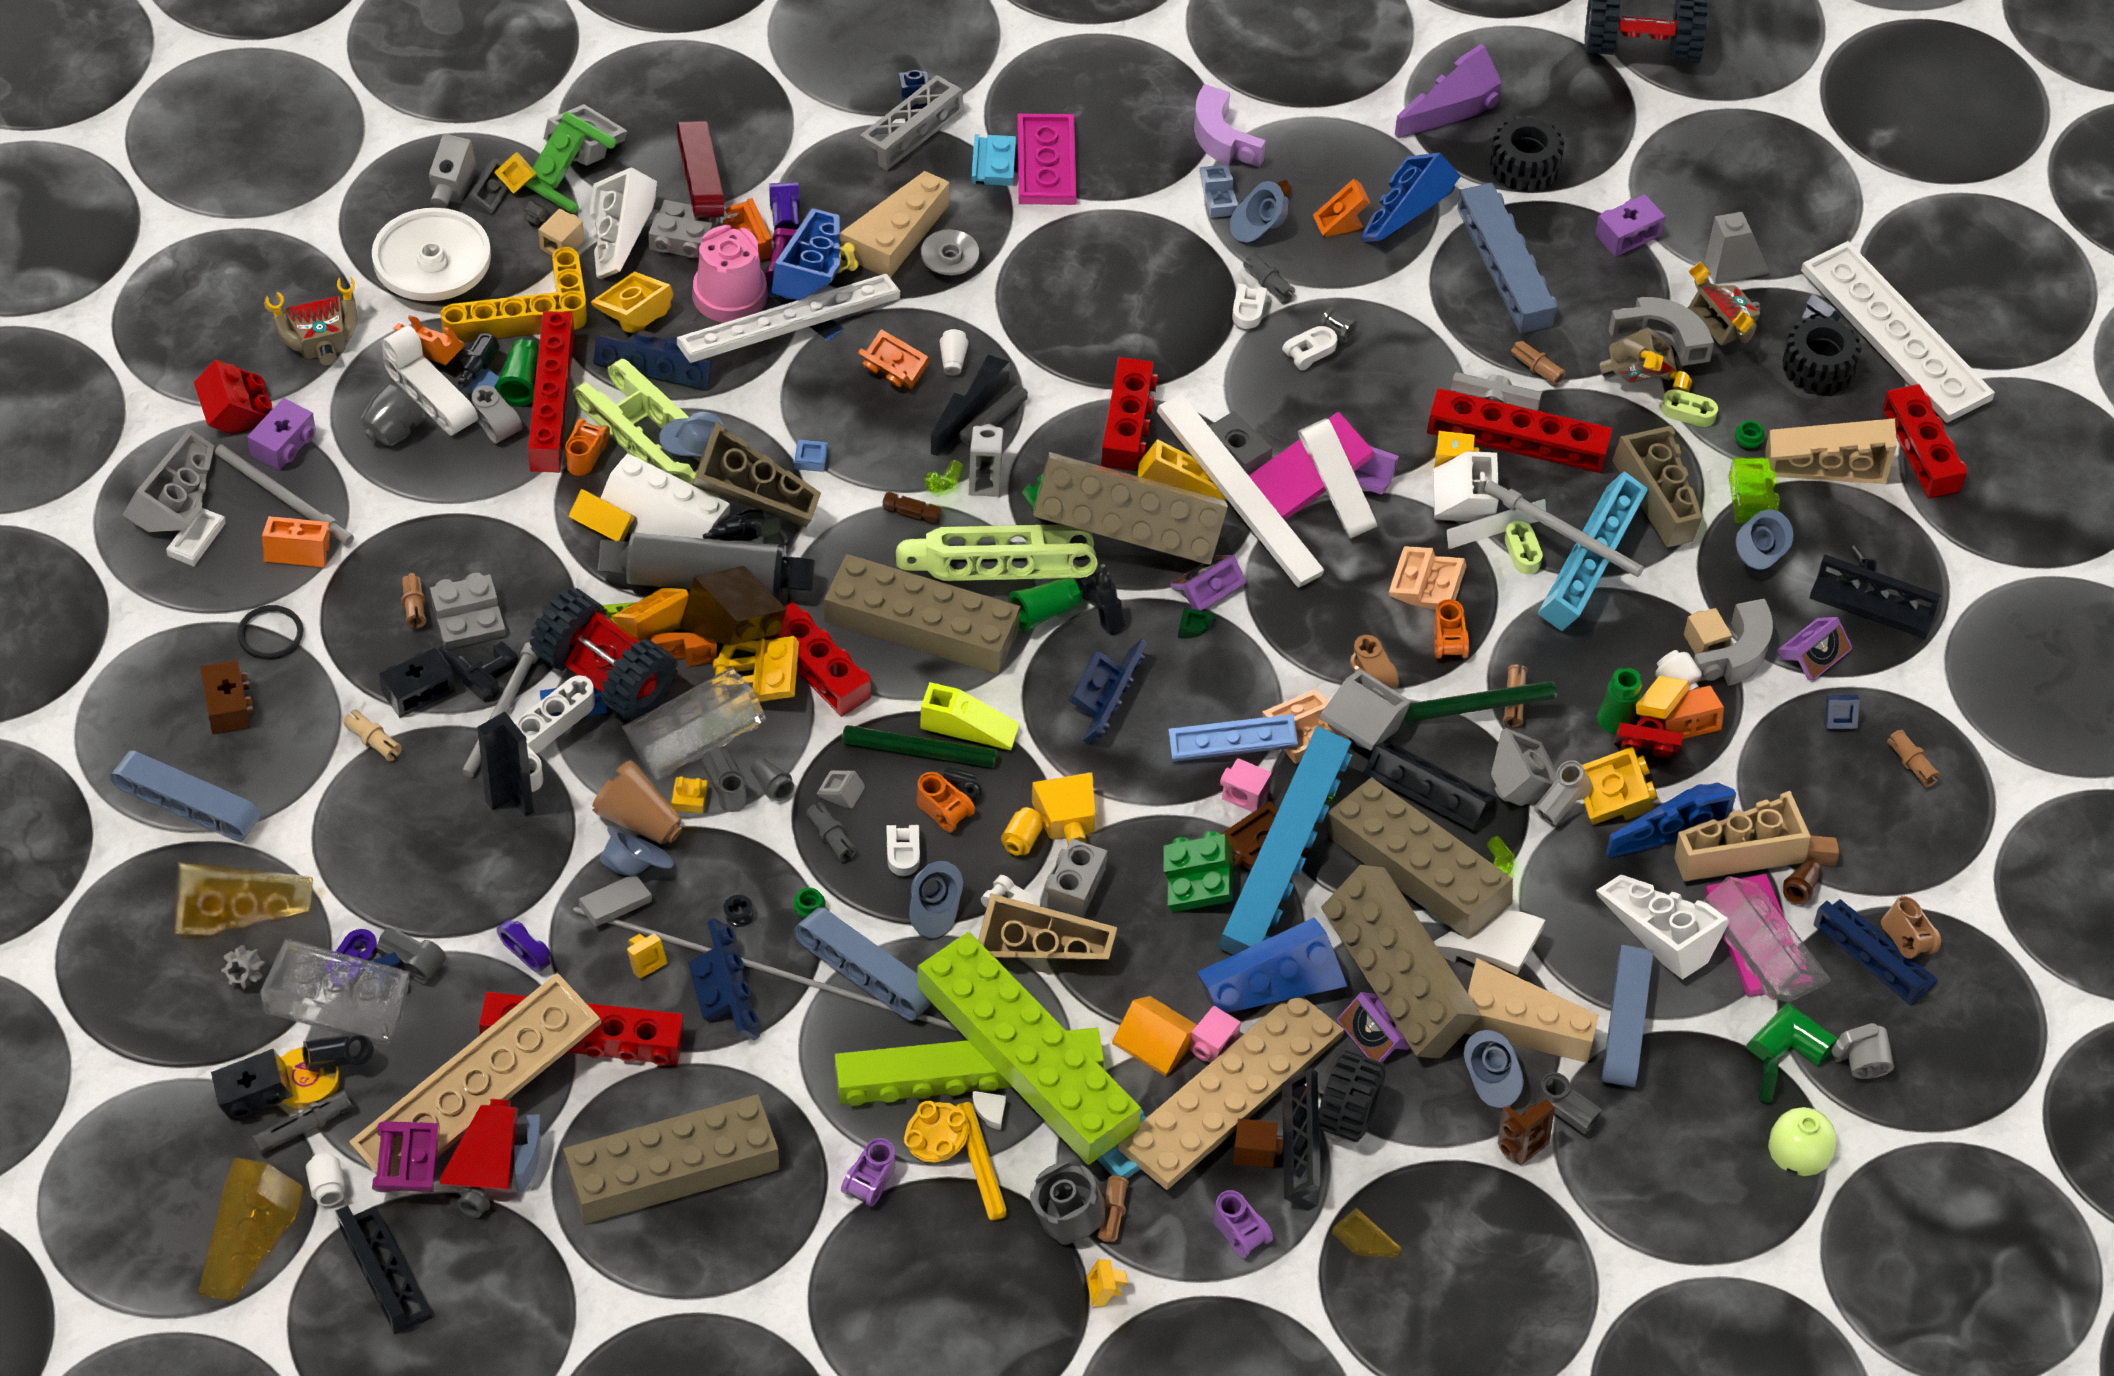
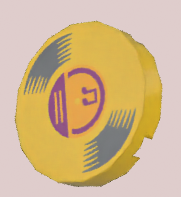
M302 1047L290 1050L281 1057L286 1064L293 1097L282 1101L284 1104L295 1109L309 1108L308 1104L314 1101L319 1103L332 1097L339 1088L340 1074L338 1066L307 1070L303 1061Z

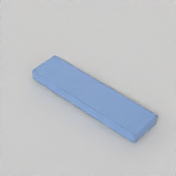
M1294 714L1169 729L1172 762L1298 747Z

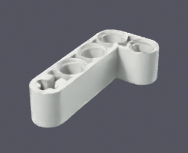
M406 325L381 341L384 365L390 377L449 435L456 434L478 420L477 412L472 403L423 356L421 340L410 325Z
M1325 418L1299 430L1298 434L1303 446L1315 464L1349 539L1377 527L1375 517L1329 419Z
M579 675L570 678L514 721L526 736L529 770L535 771L530 774L532 792L538 790L544 781L541 760L536 754L594 708L593 683L586 676ZM554 712H560V713H562V714L559 715V716H551V715H550V714H552V713H554ZM529 731H537V732H538V733H536V734H534V735H528V734H526V733L529 732Z

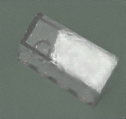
M731 667L624 725L622 728L646 769L657 780L661 777L664 778L672 775L676 769L688 762L698 761L708 750L725 746L732 738L741 733L756 729L767 718L754 689Z
M1728 876L1702 901L1728 918L1729 924L1724 931L1726 934L1725 941L1732 949L1741 954L1744 958V967L1751 974L1759 978L1762 983V991L1770 999L1791 1002L1827 985L1831 981L1830 977L1760 884Z
M286 938L260 991L264 1013L340 1034L355 1032L368 1037L373 1043L389 1047L401 1021L410 972Z

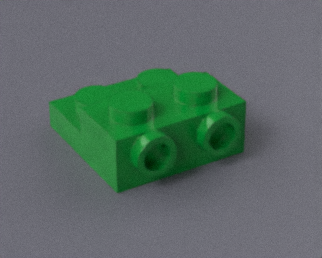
M1209 831L1204 833L1203 838L1190 840L1186 837H1178L1172 841V844L1164 845V874L1168 879V907L1171 912L1233 901V847L1225 834Z

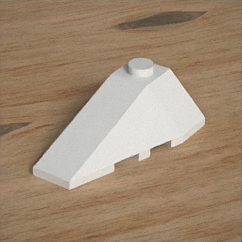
M632 167L593 185L590 216L595 219L596 225L592 229V236L597 239L594 256L596 275L599 279H604L621 271L654 207L657 181Z
M1619 875L1596 890L1597 896L1646 948L1653 950V955L1681 979L1691 975L1709 962L1729 924L1727 917L1705 902L1697 900L1696 903L1683 900L1681 894L1671 892L1668 895L1654 890V886L1624 875Z

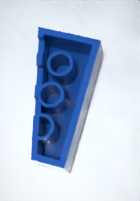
M1315 917L1197 972L1211 1005L1216 1006L1225 1013L1347 986L1327 932Z

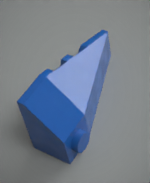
M1441 153L1407 156L1391 177L1388 184L1392 188L1388 194L1382 195L1379 200L1382 207L1371 216L1361 236L1362 241H1381L1449 196L1454 191V185L1461 176Z
M814 208L810 210L775 262L772 293L781 295L786 299L801 300L831 283L840 269L839 215Z
M1718 782L1708 785L1699 784L1691 789H1687L1611 834L1606 854L1610 858L1677 842L1678 832L1713 819L1716 821L1726 819L1729 813L1732 812L1736 792L1733 788Z

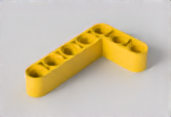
M562 247L553 253L552 261L556 292L447 305L441 311L442 333L445 334L444 328H449L455 332L457 338L463 341V343L476 341L478 336L484 333L492 334L496 339L541 334L543 311L573 312L574 330L582 328L587 323V311L577 251L570 247Z

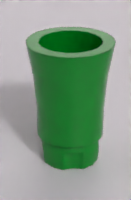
M519 339L513 343L503 371L494 386L508 405L522 407L533 402L539 345L533 340Z
M1073 578L1054 580L1029 589L1012 591L1008 597L1009 603L1021 606L1020 630L1023 632H1028L1039 624L1069 611L1070 608L1078 605L1082 600L1077 582Z
M1620 668L1615 671L1609 681L1605 698L1597 712L1599 725L1605 731L1616 735L1620 723L1637 725L1640 720V715L1636 714V704L1641 699L1643 690L1640 680L1641 675L1632 668Z

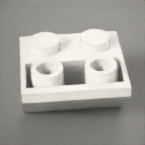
M1467 451L1434 469V520L1476 521L1496 514L1499 499L1484 489L1490 480L1498 484L1497 453Z

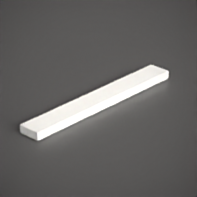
M887 274L879 275L677 337V346L688 361L692 363L900 299V290Z
M1181 394L1160 404L1157 413L1294 584L1300 588L1321 577L1324 572L1322 566L1185 396Z

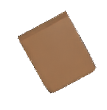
M1810 835L1806 860H1814L1819 865L1836 867L1839 857L1837 839Z

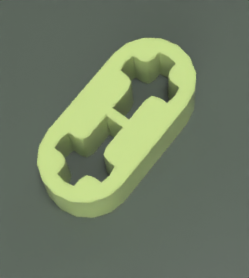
M1673 389L1664 394L1661 411L1670 419L1699 427H1708L1716 421L1718 406L1710 398ZM1673 402L1678 403L1677 406H1673L1672 404ZM1705 410L1707 412L1706 414H1702L1701 411Z
M1524 521L1511 522L1506 528L1505 544L1514 567L1520 573L1534 574L1540 569L1543 555L1533 528ZM1519 536L1524 537L1523 542L1520 541ZM1524 553L1527 554L1528 559L1523 558Z

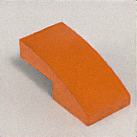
M660 633L650 635L651 641L676 659L684 658L687 667L713 663L714 659L717 658V643L709 638L694 633Z

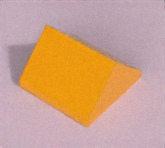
M662 588L611 617L616 624L638 640L645 639L647 641L648 639L650 640V635L671 633L681 627L680 624L689 594L686 589Z
M1147 996L1132 1001L1112 1040V1044L1167 1077L1189 1051L1191 1032L1197 1024L1155 998Z

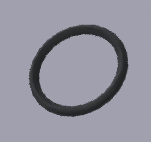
M267 605L256 608L244 616L238 626L237 638L241 647L248 654L262 659H274L293 651L299 645L304 629L302 621L294 611L279 605ZM268 611H277L290 616L296 624L297 634L294 641L285 649L278 652L263 653L254 650L246 643L243 635L244 628L254 616Z

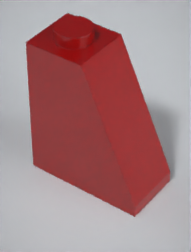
M490 1099V1105H480L440 1177V1184L512 1189L515 1157L514 1145H516L519 1108L510 1107L511 1100Z

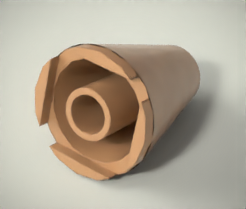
M632 760L625 762L616 770L620 775L613 781L608 779L593 802L592 806L594 809L592 811L661 845L667 841L673 843L682 832L683 828L680 827L682 819L639 766Z

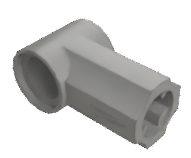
M1566 761L1558 767L1556 781L1534 807L1536 813L1552 825H1557L1577 800L1586 798L1592 790V782L1583 766L1577 761Z

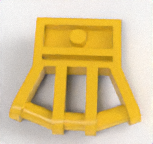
M795 636L770 640L760 638L759 641L752 640L731 646L723 645L718 658L713 661L715 678L711 680V689L715 691L718 700L716 707L720 716H730L756 702L795 697L799 641ZM735 649L756 653V656L731 659ZM754 669V675L727 679L728 673ZM751 689L733 699H730L728 694L731 691Z

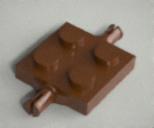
M1270 801L1221 833L1226 835L1233 847V871L1239 866H1243L1251 872L1278 812V809ZM1304 847L1301 856L1310 851V849Z

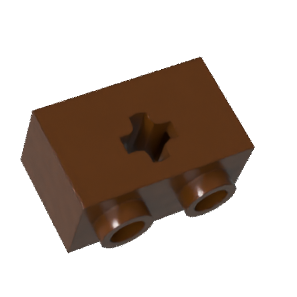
M238 659L200 666L212 734L250 728L248 715L254 714L251 696H244V690H249L250 687L247 671L240 672Z

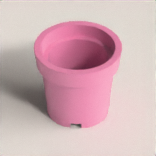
M722 225L709 230L702 238V243L699 247L698 271L693 280L692 299L696 308L704 316L712 320L725 323L760 312L767 303L768 287L765 274L760 266L758 242L756 237L745 228L740 227V230L731 229V225Z

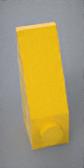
M1158 439L1139 462L1138 477L1227 500L1192 456Z

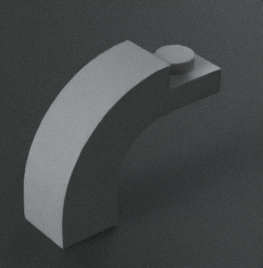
M1641 297L1637 298L1634 308H1622L1612 311L1609 325V333L1612 339L1627 337L1648 327L1671 343L1678 355L1681 366L1710 362L1714 345L1713 338L1703 320L1689 308L1667 299Z
M1765 598L1736 604L1731 624L1739 640L1737 643L1727 648L1695 654L1694 661L1702 672V677L1699 681H1712L1724 676L1727 685L1730 686L1744 681L1760 668L1765 660L1773 630L1772 615Z

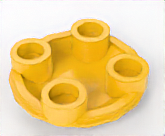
M924 1101L918 1106L917 1112L907 1124L904 1143L912 1155L923 1162L937 1163L948 1160L960 1152L967 1142L970 1130L968 1118L963 1110L951 1103Z

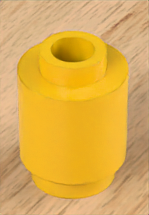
M1027 807L1016 812L1001 836L1004 848L1013 855L1028 854L1042 831V816L1036 810Z

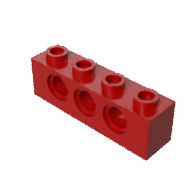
M1118 357L1102 446V467L1137 471L1138 460H1142L1145 456L1146 442H1142V436L1148 437L1150 419H1146V414L1152 415L1154 397L1149 395L1150 391L1156 392L1158 374H1153V361Z
M1920 384L1888 390L1882 412L1886 419H1895L1896 438L1927 498L1961 492L1964 479L1967 477V468L1965 463L1960 461L1955 451L1953 440L1949 439L1945 433L1942 419L1936 416L1929 395H1925Z
M794 602L785 606L787 610L780 633L764 637V639L770 640L795 636L799 641L797 673L840 717L871 698L872 681L867 671L859 668L852 661L849 653L843 648L840 649L832 641L830 634L825 629H820L813 622L811 615L806 610H801Z

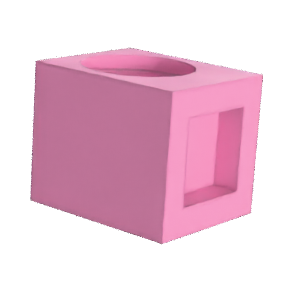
M1237 758L1232 768L1227 767L1221 777L1220 785L1223 786L1222 800L1254 812L1261 807L1270 791L1272 772Z
M1213 1005L1191 1032L1189 1050L1200 1060L1211 1063L1239 1039L1241 1022Z

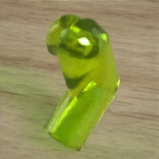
M953 460L949 463L943 475L939 476L937 472L927 473L924 477L926 489L932 493H938L954 488L963 471V465L959 461Z
M1495 836L1487 843V847L1495 856L1493 865L1507 875H1510L1515 863V856L1499 836Z

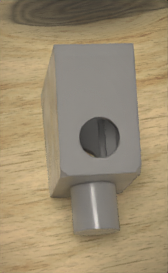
M443 133L429 172L433 191L431 203L434 206L446 208L449 201L456 203L463 201L478 171L471 140Z
M991 424L973 427L970 450L969 495L999 497L1003 429L1000 427H995ZM984 463L990 464V472H981L980 465Z

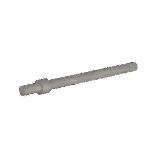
M220 444L216 448L215 454L309 520L329 522L330 536L332 535L346 546L353 542L354 536L339 526V522L329 514L323 515L224 445Z
M1491 480L1486 484L1484 490L1502 500L1503 505L1513 511L1516 509L1520 510L1636 577H1639L1643 572L1644 566L1523 499L1521 493L1513 489L1507 490Z
M530 642L525 643L521 650V659L489 720L503 712L507 713L531 665L535 664L539 659V656L531 650ZM479 739L462 769V774L469 778L474 776L481 763Z

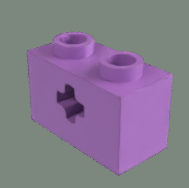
M1644 194L1636 199H1630L1612 210H1606L1599 215L1595 236L1617 257L1662 236L1666 216Z
M283 398L247 436L250 456L280 471L287 462H291L295 458L297 452L305 443L313 439L316 432L313 412Z

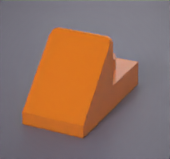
M1352 179L1314 213L1313 217L1324 237L1357 231L1363 228L1358 214L1371 202L1362 184Z

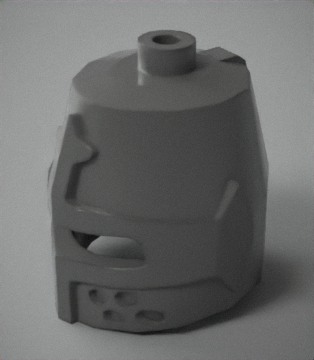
M386 383L372 397L360 420L367 430L364 434L371 441L377 439L386 446H393L406 439L411 433L410 426L416 428L426 418V413L407 394L395 386Z

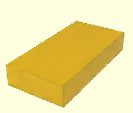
M581 489L568 516L614 541L622 542L635 519L634 515Z
M1659 676L1637 702L1636 714L1666 719L1689 691V680Z

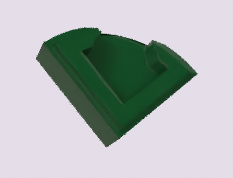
M1184 608L1178 638H1194L1205 633L1213 624L1215 613Z
M1766 1057L1762 1069L1763 1079L1759 1089V1099L1761 1102L1772 1103L1778 1076V1059Z

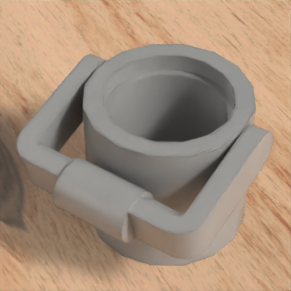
M1874 1023L1842 1033L1831 1050L1836 1062L1849 1059L1851 1073L1855 1078H1877L1890 1073L1894 1069L1887 1030Z

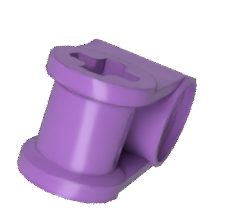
M883 1138L870 1141L856 1163L847 1172L842 1182L841 1192L844 1194L852 1193L866 1200V1205L873 1207L895 1171V1149L892 1143ZM877 1157H883L887 1159L883 1162L874 1161V1159Z
M1227 1190L1218 1196L1213 1222L1216 1228L1229 1241L1238 1256L1246 1258L1250 1255L1252 1249L1262 1243L1268 1244L1273 1240L1272 1232L1266 1221L1254 1211L1242 1194L1234 1190ZM1231 1209L1234 1210L1236 1213L1228 1214L1225 1213L1223 1210Z

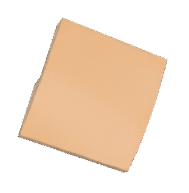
M1404 546L1389 595L1408 604L1436 610L1440 601L1445 599L1456 600L1466 570L1465 559L1437 557L1434 554L1433 548Z
M1317 689L1262 711L1263 718L1294 714L1298 747L1285 748L1283 750L1295 764L1301 761L1316 726L1349 740L1347 735L1334 731L1326 722L1319 718L1329 701Z

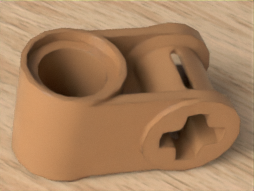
M1372 635L1358 637L1355 640L1354 654L1350 660L1354 673L1361 669L1389 688H1398L1397 671L1387 657L1381 642Z
M1907 896L1899 897L1881 919L1882 928L1889 934L1904 957L1915 958L1920 953L1930 955L1939 951L1941 947L1940 934L1914 899Z

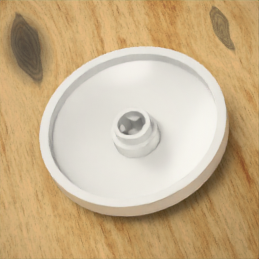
M423 208L394 218L380 230L373 243L372 260L376 276L390 291L412 300L439 301L461 295L477 285L489 268L491 251L489 238L485 230L473 218L451 209Z

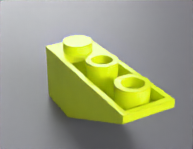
M929 682L921 704L920 729L1012 750L1020 723L960 689Z

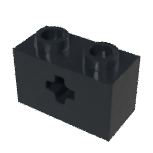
M436 648L418 653L413 658L398 665L390 666L385 671L379 673L381 691L399 718L455 692L453 672Z
M274 1049L211 1072L218 1106L230 1120L244 1118L250 1115L251 1112L267 1106L278 1105L283 1100L293 1097L286 1064Z

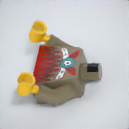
M1701 261L1688 271L1695 279L1694 283L1698 290L1688 308L1703 320L1711 335L1721 346L1736 339H1739L1742 343L1749 342L1757 328L1756 320L1760 316L1759 302L1756 299H1748L1735 285L1719 286L1711 284L1708 279L1711 273Z
M350 277L352 286L349 289L341 288L340 278L338 279L337 287L338 291L343 294V300L340 301V297L336 296L284 308V314L281 310L284 302L282 294L276 292V298L279 302L276 306L270 304L269 298L266 296L264 305L268 311L274 314L272 320L280 341L294 351H300L304 359L319 358L320 363L323 365H331L336 362V353L343 352L346 349L345 341L352 337L358 323L356 301L352 299V293L355 291L354 279Z
M1648 327L1612 343L1609 346L1611 359L1600 362L1602 375L1606 379L1619 375L1629 383H1635L1660 376L1668 381L1674 379L1673 388L1689 392L1692 385V380L1687 373L1682 371L1677 373L1671 343Z

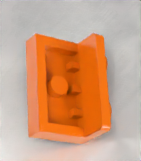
M882 329L867 351L862 348L858 351V355L863 359L862 365L874 374L881 371L887 375L885 379L898 388L903 384L911 390L931 361L927 355Z

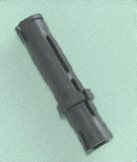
M342 1090L319 1103L314 1101L308 1104L309 1108L252 1135V1140L260 1155L317 1126L321 1128L327 1125L326 1122L332 1118L352 1110L351 1102L345 1091Z

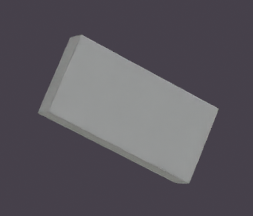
M635 874L579 898V907L592 924L597 927L652 902V894Z

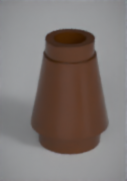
M1804 861L1799 868L1784 880L1783 894L1791 903L1803 904L1812 898L1821 872V867L1816 861Z

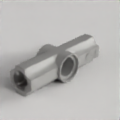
M1456 372L1451 386V391L1482 397L1538 411L1543 393L1512 385L1511 381L1502 375H1491L1484 379Z

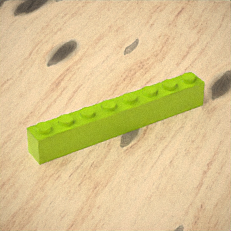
M1099 1027L1066 1030L1104 1069ZM968 1040L835 1054V1076L839 1105L849 1104L851 1106H858L866 1102H894L898 1099L906 1098L926 1099L935 1095L948 1094L957 1096L965 1092H993L997 1089L1013 1088Z

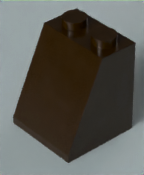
M739 566L694 577L680 626L683 630L731 646L779 634L787 609L745 566Z

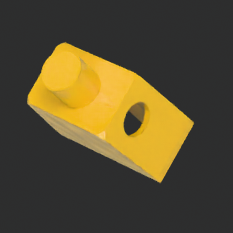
M1092 772L1032 783V804L1035 810L1042 816V824L1049 838L1053 840L1066 838L1068 845L1071 838L1086 843L1085 834L1094 832L1095 826Z

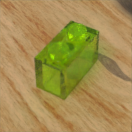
M1733 458L1728 478L1735 523H1747L1752 517L1763 510L1778 511L1779 494L1774 493L1773 489L1776 483L1775 470H1770L1769 458Z

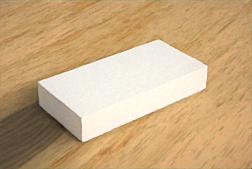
M202 508L186 530H180L167 547V556L195 566L226 524L225 517Z

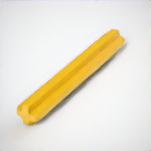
M970 1102L959 1103L957 1107L963 1110L968 1118L970 1130L965 1145L988 1217L992 1221L1003 1219L1006 1217V1206L973 1104Z

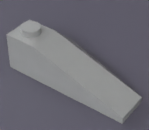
M188 429L137 489L123 516L147 532L186 530L202 509L203 503L201 501L207 483L205 481L210 469L214 445L191 429Z

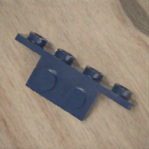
M648 331L635 332L627 341L599 335L596 338L594 364L609 367L622 358L627 360L644 376L700 389L708 387L712 362L708 359H702L690 363L677 346V338L662 339L655 337L653 333Z
M1141 639L1129 649L1121 666L1098 650L1091 656L1068 700L1093 718L1082 739L1086 744L1096 737L1101 739L1109 729L1110 723L1107 722L1108 718L1120 707L1122 700L1119 699L1121 693H1124L1130 687L1134 680V677L1131 676L1133 670H1136L1141 665L1146 656L1142 653L1147 644L1145 640Z
M712 918L708 921V926L714 948L688 962L702 1017L711 1022L732 1011L737 1031L752 1040L760 1038L757 1027L759 1019L752 1008L750 1001L751 990L743 976V961L737 954L734 943L736 935L728 924Z

